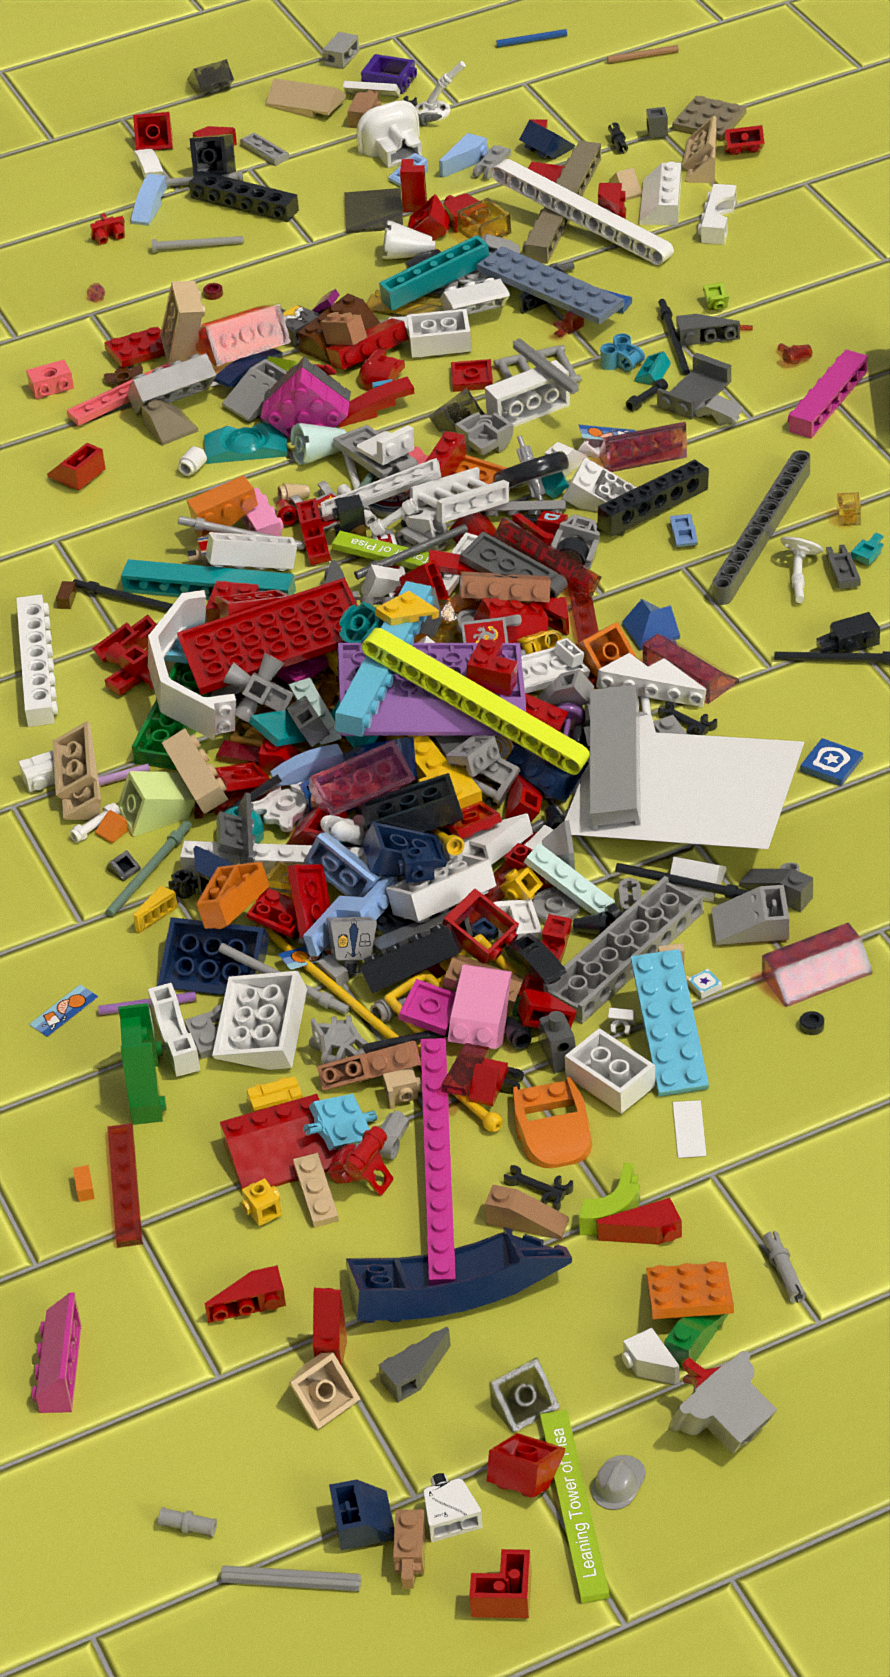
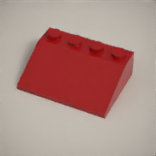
M317 1094L220 1121L223 1144L241 1190L264 1178L271 1187L297 1181L298 1177L293 1165V1159L315 1153L319 1155L324 1173L328 1172L337 1150L329 1151L319 1133L306 1135L303 1129L305 1124L314 1123V1117L309 1106L314 1101L320 1100Z

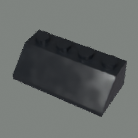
M449 773L359 802L367 830H369L372 822L418 832H431L438 827L447 824L452 825L464 819Z

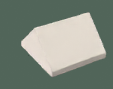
M673 857L670 874L721 885L726 872V866ZM674 885L695 897L698 895L703 896L704 901L714 902L717 895L712 892Z

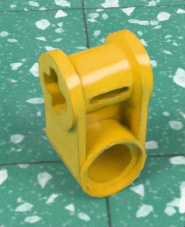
M555 630L540 631L536 634L522 637L517 642L521 644L522 650H525L527 655L555 647L556 642L562 640V636ZM548 636L550 637V644H549V645H548V643H547V637H548Z

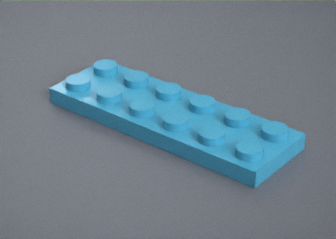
M680 949L631 956L630 961L651 1062L655 1065L658 1096L708 1089L709 1083Z

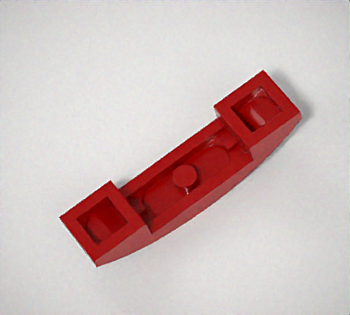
M548 914L541 933V942L562 962L571 930L572 919ZM526 974L518 994L519 997H522L524 989L544 992V983Z

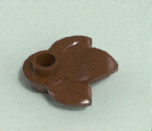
M138 365L130 370L127 367L121 368L119 366L114 373L104 374V380L107 383L115 384L117 387L132 380L135 376L143 374V367Z

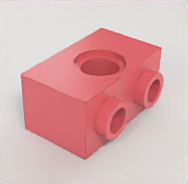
M65 360L26 370L29 387L36 399L74 389L72 373Z

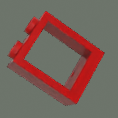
M476 888L443 919L444 925L451 923L462 948L476 960L485 964L490 960H497L503 952L502 949L506 945L509 946L518 937L516 933L519 923ZM474 910L504 933L489 949L485 948L458 926Z

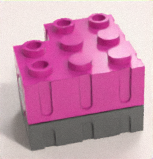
M303 357L271 389L265 392L261 418L290 439L292 427L298 423L335 428L348 416L351 391L341 386L339 382Z

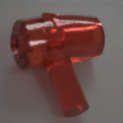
M780 343L777 347L782 352V359L785 364H798L810 359L813 354L809 344L788 347Z

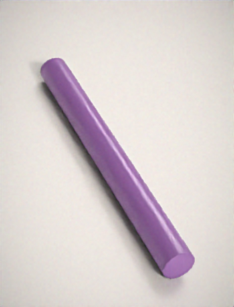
M195 992L176 994L179 1004L197 1001ZM148 998L98 1006L99 1015L119 1013V1006L148 1003L149 1008H151L150 1000Z

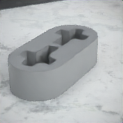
M404 527L396 533L398 543L409 548L429 540L409 527Z
M633 878L623 879L619 883L620 910L623 914L630 908L628 903L634 904L641 898L640 883ZM627 889H632V893H628Z

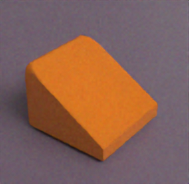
M109 810L96 829L95 834L110 843H114L128 831L126 818Z

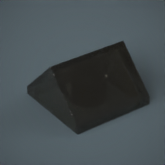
M536 1357L489 1382L491 1407L513 1433L540 1419V1414L550 1413L560 1408L541 1364Z

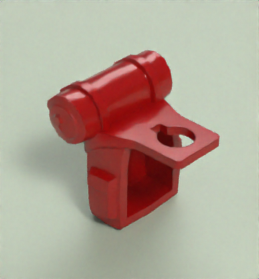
M373 1126L370 1130H366L363 1133L362 1141L359 1144H348L337 1151L327 1173L336 1184L364 1179L370 1184L376 1194L380 1196L384 1194L394 1178L383 1163L379 1152L387 1141V1134L382 1128ZM375 1170L381 1171L384 1175V1182L381 1186L376 1182Z

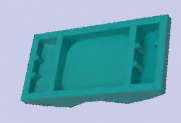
M261 422L251 428L244 427L239 429L225 426L204 435L205 454L207 456L206 464L288 456L287 436L268 423Z

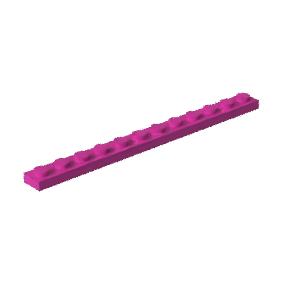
M446 1038L421 1039L429 1286L456 1281Z

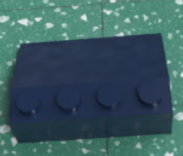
M171 917L157 986L172 983L174 990L225 996L229 977L261 973L218 951L220 945L224 943L264 963L270 936L261 927L229 924L222 929H205L203 922L200 920Z

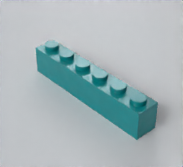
M476 235L379 282L381 301L393 311L476 270L477 264L489 256L488 244Z

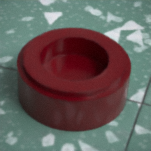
M218 283L207 284L203 288L204 297L209 300L221 298L223 296L222 285Z

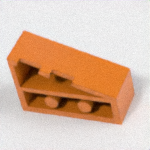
M244 475L187 500L191 518L196 519V517H199L207 522L226 526L233 525L258 505L255 490ZM204 529L203 531L195 530V533L198 535V537L208 535L209 532H213Z
M262 862L217 867L197 902L205 929H222L228 926L270 887Z

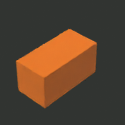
M89 1165L73 1168L79 1202L95 1199Z

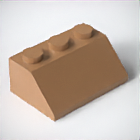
M457 954L452 957L442 988L456 993L463 964L492 969L499 968ZM513 973L511 975L506 1017L511 1016L524 981V977Z

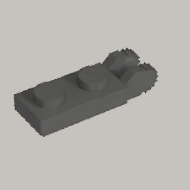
M839 545V554H834L831 546L826 547V557L838 588L860 586V576L845 545Z

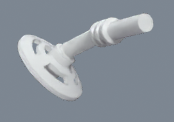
M460 61L449 73H445L438 80V84L427 101H423L415 106L418 114H441L442 118L439 120L449 115L450 106L446 102L436 99L442 89L452 83L453 78L466 67L463 61ZM441 105L445 106L444 111L441 110ZM423 106V109L419 111V107Z
M782 537L780 542L786 548L793 551L794 569L791 582L795 590L796 602L802 603L804 601L803 588L805 586L804 575L802 574L803 558L806 557V554L822 553L823 547L801 538Z

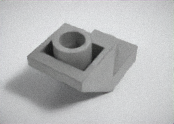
M714 395L704 399L696 407L694 414L697 418L704 415L707 417L713 415L720 426L726 423L731 425L740 418L738 415L744 408L726 398Z

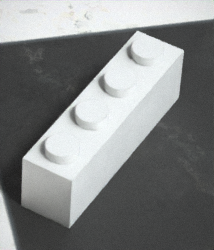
M209 532L206 558L215 567L231 565L240 569L248 566L259 570L274 568L279 571H285L286 569L294 568L297 544L292 537Z

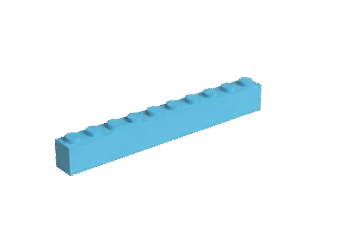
M405 582L399 595L411 591L430 605H434V596H431L432 586ZM427 616L419 617L418 622H405L392 626L384 621L381 628L413 646L414 636L419 634L421 623L426 621ZM366 655L335 713V731L362 737L366 728L369 729L371 727L372 717L377 715L380 701L385 700L387 688H391L394 675L397 673Z

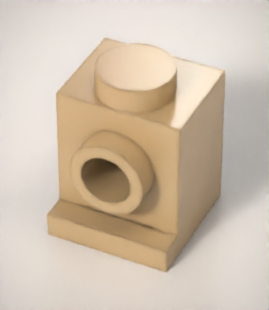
M413 1068L383 1074L384 1089L390 1109L395 1108V1104L419 1099L418 1092H422V1083L420 1077H415Z

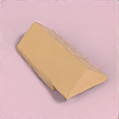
M274 78L266 106L311 118L318 113L328 116L346 99V94L335 87Z
M712 116L687 139L682 166L687 170V182L715 183L717 143L715 116Z
M86 721L53 740L56 796L62 799L63 818L66 820H92L100 814L101 795L91 725Z

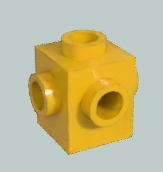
M527 866L518 871L516 869L510 871L504 877L506 881L500 888L509 901L533 899L536 896L535 892L543 883L533 870Z
M265 1178L242 1189V1208L246 1215L251 1214L259 1226L282 1215L279 1192L275 1186L271 1187Z

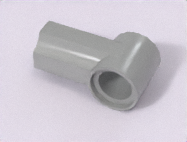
M394 1110L393 1113H389L381 1126L388 1137L384 1147L379 1151L381 1157L394 1160L398 1154L400 1140L409 1126V1118L405 1117L402 1112Z

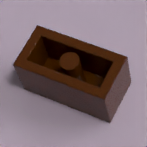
M62 581L56 596L58 609H71L77 593L75 582Z

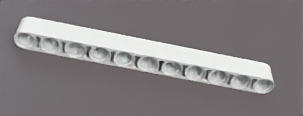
M504 159L492 168V177L500 184L655 265L662 264L674 253L673 246L668 241L510 159Z

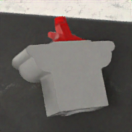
M742 1351L727 1365L724 1364L709 1369H704L690 1357L686 1359L682 1367L688 1374L682 1379L684 1383L693 1385L694 1391L680 1405L670 1422L671 1430L682 1431L688 1435H698L708 1428L732 1454L741 1446H746L755 1434L772 1419L777 1411L751 1384V1380L754 1377V1368L749 1361L750 1354L747 1351Z

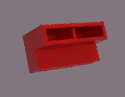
M402 159L400 180L403 213L415 212L427 201L425 165H414V159Z

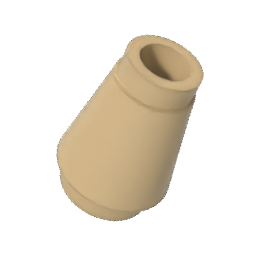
M283 483L282 486H278L277 494L279 500L285 499L288 503H291L290 497L294 495H299L301 499L309 497L310 490L308 485Z

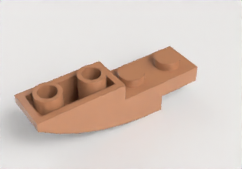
M409 1041L370 1053H362L319 1065L317 1069L322 1090L325 1091L383 1077L385 1073L421 1066L416 1041Z

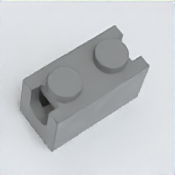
M338 32L326 47L323 48L322 57L326 58L324 65L344 69L359 52L358 35Z

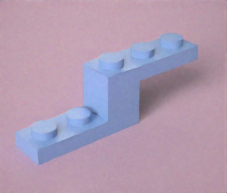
M383 875L364 897L339 896L303 935L309 955L318 956L330 943L326 918L373 917L377 920L390 905L386 888L398 883L397 876Z

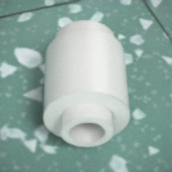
M195 446L191 447L179 460V471L185 476L195 474L207 461L204 450Z

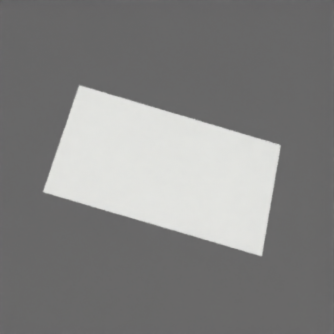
M639 731L641 825H636L635 821L598 825V830H593L590 817V758L565 818V821L569 820L571 835L769 849L804 742Z

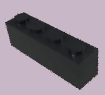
M443 922L430 927L431 932L423 936L420 932L408 937V942L401 946L397 942L385 948L386 953L378 956L377 953H373L363 958L364 963L361 964L360 970L371 992L379 991L461 953L463 948L451 923L444 925Z

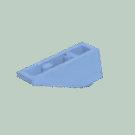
M467 133L439 160L440 177L444 178L479 163L489 151L487 138Z

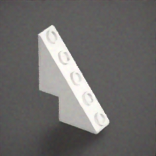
M628 653L598 670L596 687L599 689L636 684L638 696L704 707L706 688L665 658L648 667Z
M525 813L502 820V822L495 824V827L492 829L480 830L474 833L472 837L462 839L465 847L461 854L465 853L490 859L492 865L507 854L517 843L523 842L533 834L528 814ZM439 841L446 861L456 857L446 852L443 843Z

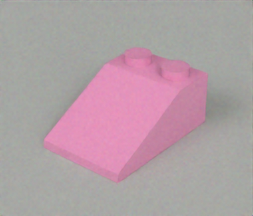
M467 964L462 965L450 1018L449 1042L497 1049L503 1045L511 971Z

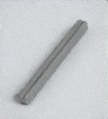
M518 338L516 341H513L514 350L570 394L579 391L578 383L522 339Z
M227 1565L222 1566L220 1573L223 1583L359 1591L362 1582L361 1575L355 1573Z

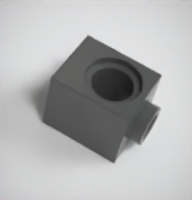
M665 107L646 109L649 138L668 136V116Z

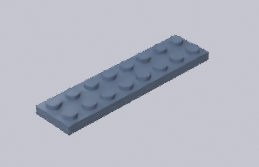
M503 246L477 264V271L495 279H501L502 282L599 325L624 307L623 298Z

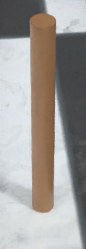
M678 45L612 55L607 56V62L609 64L679 52Z

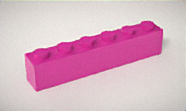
M846 349L838 356L834 364L828 367L822 378L818 379L816 385L809 389L804 399L799 401L798 406L789 413L787 419L789 432L812 439L868 371V355Z

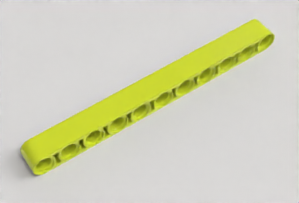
M382 628L373 629L361 645L362 651L368 657L571 775L578 774L590 758L588 749L580 743Z

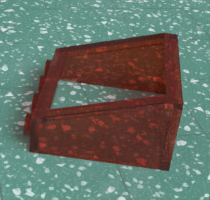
M280 304L258 306L202 324V329L199 330V342L196 343V350L202 355L207 353L210 362L215 366H219L291 343Z

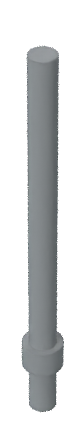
M179 516L178 524L194 527V530L203 531L204 529L218 533L274 536L207 522L199 517L193 519ZM294 540L297 544V549L304 550L305 542Z
M224 943L219 947L218 951L262 974L280 972ZM306 985V996L318 1001L320 1006L326 1009L330 1007L344 1015L348 1013L350 1006L334 999V996L327 992L322 993Z

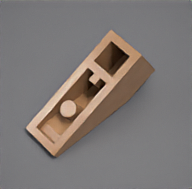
M492 1185L485 1202L486 1223L488 1225L562 1240L569 1222V1217L518 1189Z

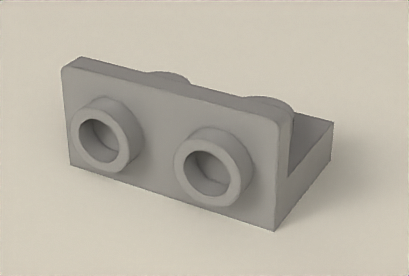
M480 735L471 736L446 755L448 764L466 766L470 777L476 776L500 758L495 736Z

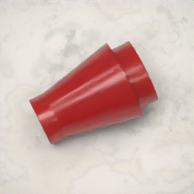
M285 499L277 501V517L281 518L284 525L294 524L298 517L297 509Z

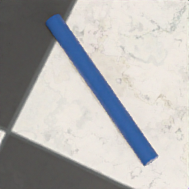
M562 29L496 40L497 47L565 37L567 36V30Z

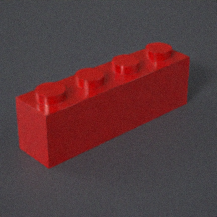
M391 318L365 330L367 338L355 345H332L327 347L326 350L331 367L344 370L368 359L376 350H387L409 340L404 321Z
M445 431L425 462L437 458L440 465V478L453 475L465 458V435Z

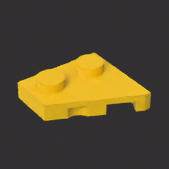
M407 591L378 606L375 615L392 626L405 622H418L419 617L430 615L432 619H437L439 617V610L411 591Z

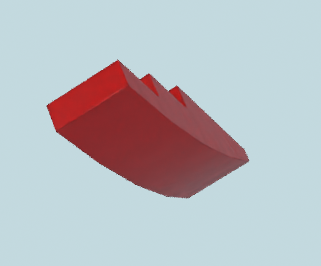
M408 376L385 383L349 401L348 416L338 424V427L377 418L378 410L396 406L397 398L415 394L414 386Z
M316 498L296 503L310 565L331 561Z

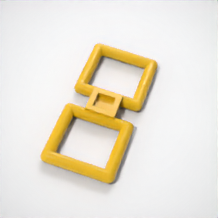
M481 934L473 937L487 949L492 946ZM463 949L459 954L464 956L468 952ZM502 955L495 960L502 970L517 974L516 969ZM452 957L439 963L446 972ZM423 970L386 994L384 1000L399 1016L402 1005L397 999L412 989L416 979L442 988L445 975L436 979L429 970ZM405 1022L414 1033L429 1031Z

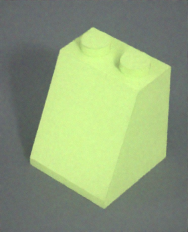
M129 771L117 806L121 811L120 815L126 818L127 827L132 836H139L188 819L191 810L195 806V799L179 772Z

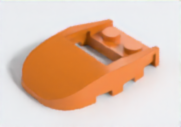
M570 1076L566 1077V1081L519 1090L517 1086L513 1087L517 1139L521 1140L523 1151L533 1164L543 1168H557L579 1163L589 1156L592 1148L591 1125L584 1099ZM575 1105L577 1111L527 1121L526 1114Z

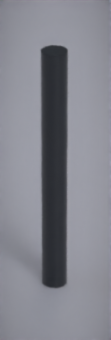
M449 1028L445 1036L432 1031H424L366 1043L363 1045L365 1053H370L409 1041L420 1043L421 1039L448 1037Z

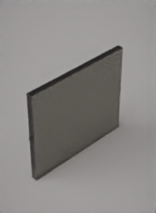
M401 188L344 192L346 233L385 231V228H390V225L386 224L388 220L403 225Z

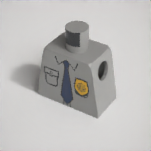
M373 917L326 918L332 956L336 960H343V967L348 970V973H358V960H364L363 958L371 955L377 921Z

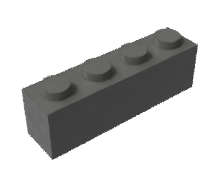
M456 906L449 908L450 910L445 913H436L430 916L428 921L422 923L414 922L375 938L372 947L373 953H377L379 956L386 953L385 948L398 942L401 946L408 942V937L420 932L423 936L431 932L429 928L443 922L444 917ZM467 917L458 926L473 936L469 918Z

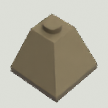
M157 399L141 406L144 426L162 446L198 432V427L180 408Z

